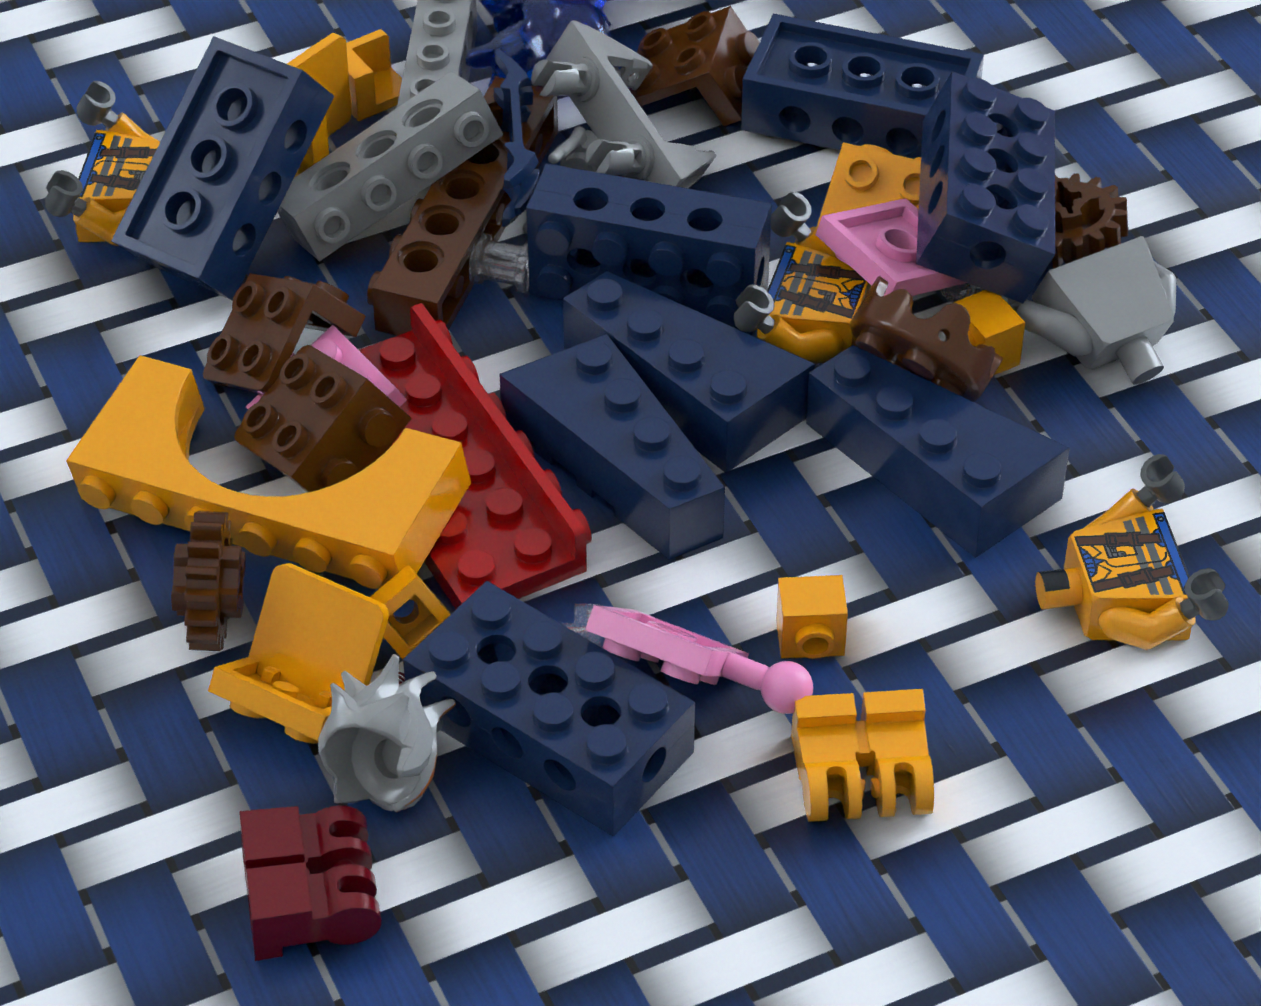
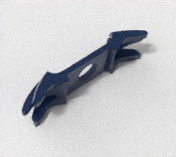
M495 49V62L506 75L505 80L500 85L501 88H494L493 96L496 103L503 109V121L500 129L501 131L509 132V142L504 143L507 148V172L504 175L503 189L509 195L511 201L502 216V227H507L526 210L539 180L540 169H535L539 163L535 152L527 150L523 145L521 123L527 122L531 114V110L526 105H533L534 92L531 87L533 85L525 71L509 55L500 49Z

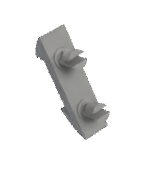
M571 21L546 60H541L534 66L531 80L533 86L544 87L539 94L540 96H569L597 136L598 140L592 141L586 150V165L599 166L596 170L598 173L623 175L626 178L690 189L703 176L716 158V154L712 150L709 152L699 151L694 146L667 142L659 134L628 89H638L653 67L652 63L611 37L585 24Z

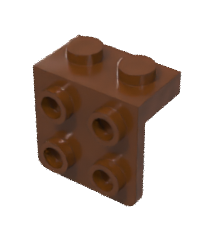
M731 6L712 13L708 11L698 13L683 24L667 30L665 28H658L643 37L639 43L637 53L648 59L653 67L638 89H628L639 105L643 106L697 87L723 126L741 121L743 77L759 45V41L752 32L747 31Z
M250 273L246 282L240 286L232 301L233 309L221 334L213 341L208 350L203 377L216 385L264 395L280 375L284 363L291 357L304 328L325 332L330 326L334 325L343 335L357 337L366 316L346 304L349 299L347 293L328 283L317 281L314 284L303 282L290 276H285L283 279Z
M305 345L284 363L280 375L274 384L266 391L259 402L248 409L241 425L235 432L234 438L245 449L288 476L308 493L346 480L375 462L389 449L412 418L367 378L313 346Z

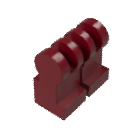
M341 805L327 807L312 814L300 815L298 806L239 811L242 855L255 961L282 957V947L325 940L340 945L355 944L371 938L379 931L382 924L379 903L375 899L377 887L375 876L371 871L373 861L371 849L367 844L369 836L366 817L361 811L350 806Z

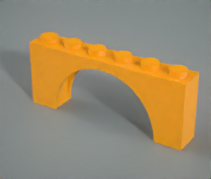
M139 355L66 460L81 499L95 508L103 510L112 508L135 515L149 524L160 525L163 523L186 531H190L191 522H194V512H228L229 521H231L230 538H233L234 545L244 547L249 552L258 556L272 555L299 563L302 567L312 572L321 573L326 571L350 578L370 589L382 587L408 564L416 574L418 573L471 484L461 442L405 428L395 443L375 462L348 479L320 490L290 496H256L224 488L207 479L189 462L192 435L198 420L205 410L192 369Z

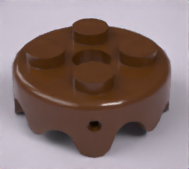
M878 276L850 321V329L856 340V346L975 402L983 394L1001 364L1003 357L996 354L995 348L992 346L979 344L974 347L970 343L968 338L970 315L967 309L960 304L952 303L945 305L930 318H917L912 314L913 298L910 293L905 289H898L884 296L888 287V281ZM939 331L945 334V341L939 338Z

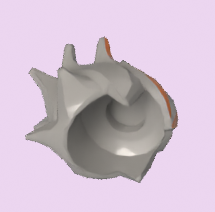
M393 654L382 673L368 686L364 685L347 671L341 673L345 690L335 683L330 684L332 710L318 737V749L325 769L334 777V803H356L369 799L372 803L385 810L398 812L414 806L422 798L435 772L438 751L436 734L442 730L443 721L439 720L456 705L453 699H446L422 707L419 695L424 686L437 678L434 671L421 674L399 684V657Z

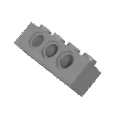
M476 0L417 1L397 108L450 71L469 81L478 29Z
M450 71L296 176L277 212L292 238L320 262L497 140L503 133L481 90L453 71Z

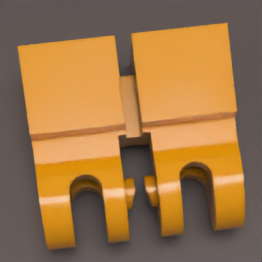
M923 689L863 692L861 721H856L857 712L854 693L804 696L795 701L791 738L798 776L802 783L804 807L808 822L828 820L829 798H836L842 802L846 819H861L865 779H861L859 767H865L866 775H873L874 777L870 779L871 795L876 798L879 817L895 816L896 794H903L909 799L913 815L933 813L934 778L924 721L926 709Z

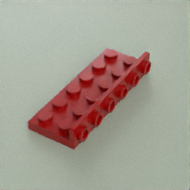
M422 303L411 306V331L359 349V351L407 399L400 406L412 418L405 428L461 442L471 484L424 563L455 609L486 581L520 599L587 572L586 544L591 543L592 535L586 517L580 509L575 508L572 510L562 496L561 487L555 474L550 469L543 470L534 458L533 449L526 434L522 430L515 431L506 419L505 410L499 397L494 392L489 394L479 382L478 373L472 360L467 355L461 357L454 348L451 335L445 323L441 319L435 321Z

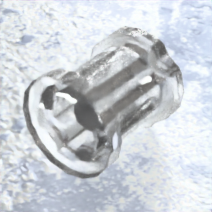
M481 233L476 239L470 255V282L482 284L485 280L515 285L518 292L528 294L527 242L523 246L493 241L490 234Z

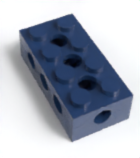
M773 13L743 77L741 130L841 150L843 142L857 146L869 144L887 149L895 155L915 159L921 157L923 120L950 73L954 71L969 78L982 79L984 54Z
M213 36L111 241L146 264L233 301L234 295L240 288L334 95L299 68Z
M952 71L923 120L916 264L1014 301L1024 303L1055 256V110L1045 107L1035 99L1021 98L995 88L981 78H969Z
M546 163L526 207L529 294L563 300L567 295L608 271L738 329L734 322V313L739 308L736 304L738 296L749 285L753 284L761 286L765 290L768 289L772 203ZM745 332L749 335L753 334V332Z
M488 581L481 585L403 659L405 681L427 672L434 671L437 678L421 689L419 697L422 707L446 699H453L456 705L439 720L443 721L442 732L613 837L694 753V701Z

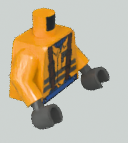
M93 81L77 104V115L87 125L95 126L102 123L106 129L96 130L79 178L63 170H58L52 175L46 186L49 193L45 198V207L50 214L57 217H65L70 212L73 213L78 242H108L111 245L118 246L111 240L161 141L144 132L123 112L119 115L113 112L111 108L116 100L115 93L110 86L101 81Z
M790 192L780 201L779 207L771 214V230L782 237L793 235L796 240L794 243L786 242L767 290L753 284L749 285L738 296L736 304L739 308L734 313V322L736 327L744 332H753L757 329L758 339L812 363H825L852 345L856 346V340L850 329V321L870 290L871 285L852 267L840 261L836 257L835 252L816 236L817 227L809 228L805 224L812 213L809 201L798 192Z
M1157 454L1144 462L1140 477L1145 486L1140 491L1132 488L1105 513L1084 528L1074 531L1068 537L1064 569L1041 571L1036 574L1035 586L1040 608L1045 610L1074 606L1084 636L1091 640H1115L1149 650L1167 640H1188L1191 628L1196 623L1195 616L1200 614L1205 620L1214 621L1224 617L1228 610L1229 602L1222 593L1226 585L1214 569L1205 568L1189 576L1164 510H1154L1152 507L1156 500L1165 504L1173 503L1179 500L1184 493V481L1177 471L1173 472L1174 465L1166 455Z

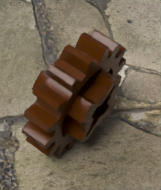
M1076 173L1069 180L1068 178H1058L1055 175V256L1052 259L1053 268L1062 266L1063 262L1065 264L1103 251L1105 248L1108 249L1121 244V237H1127L1129 230L1126 197H1118V187L1112 185L1102 188L1101 178L1095 177L1085 183L1081 182L1080 175Z
M194 512V522H191L190 542L188 541V544H176L171 604L172 611H177L178 616H185L184 624L187 626L186 642L189 643V650H223L224 638L226 639L227 619L242 617L246 557L245 552H242L241 546H232L233 538H230L231 521H229L228 512Z

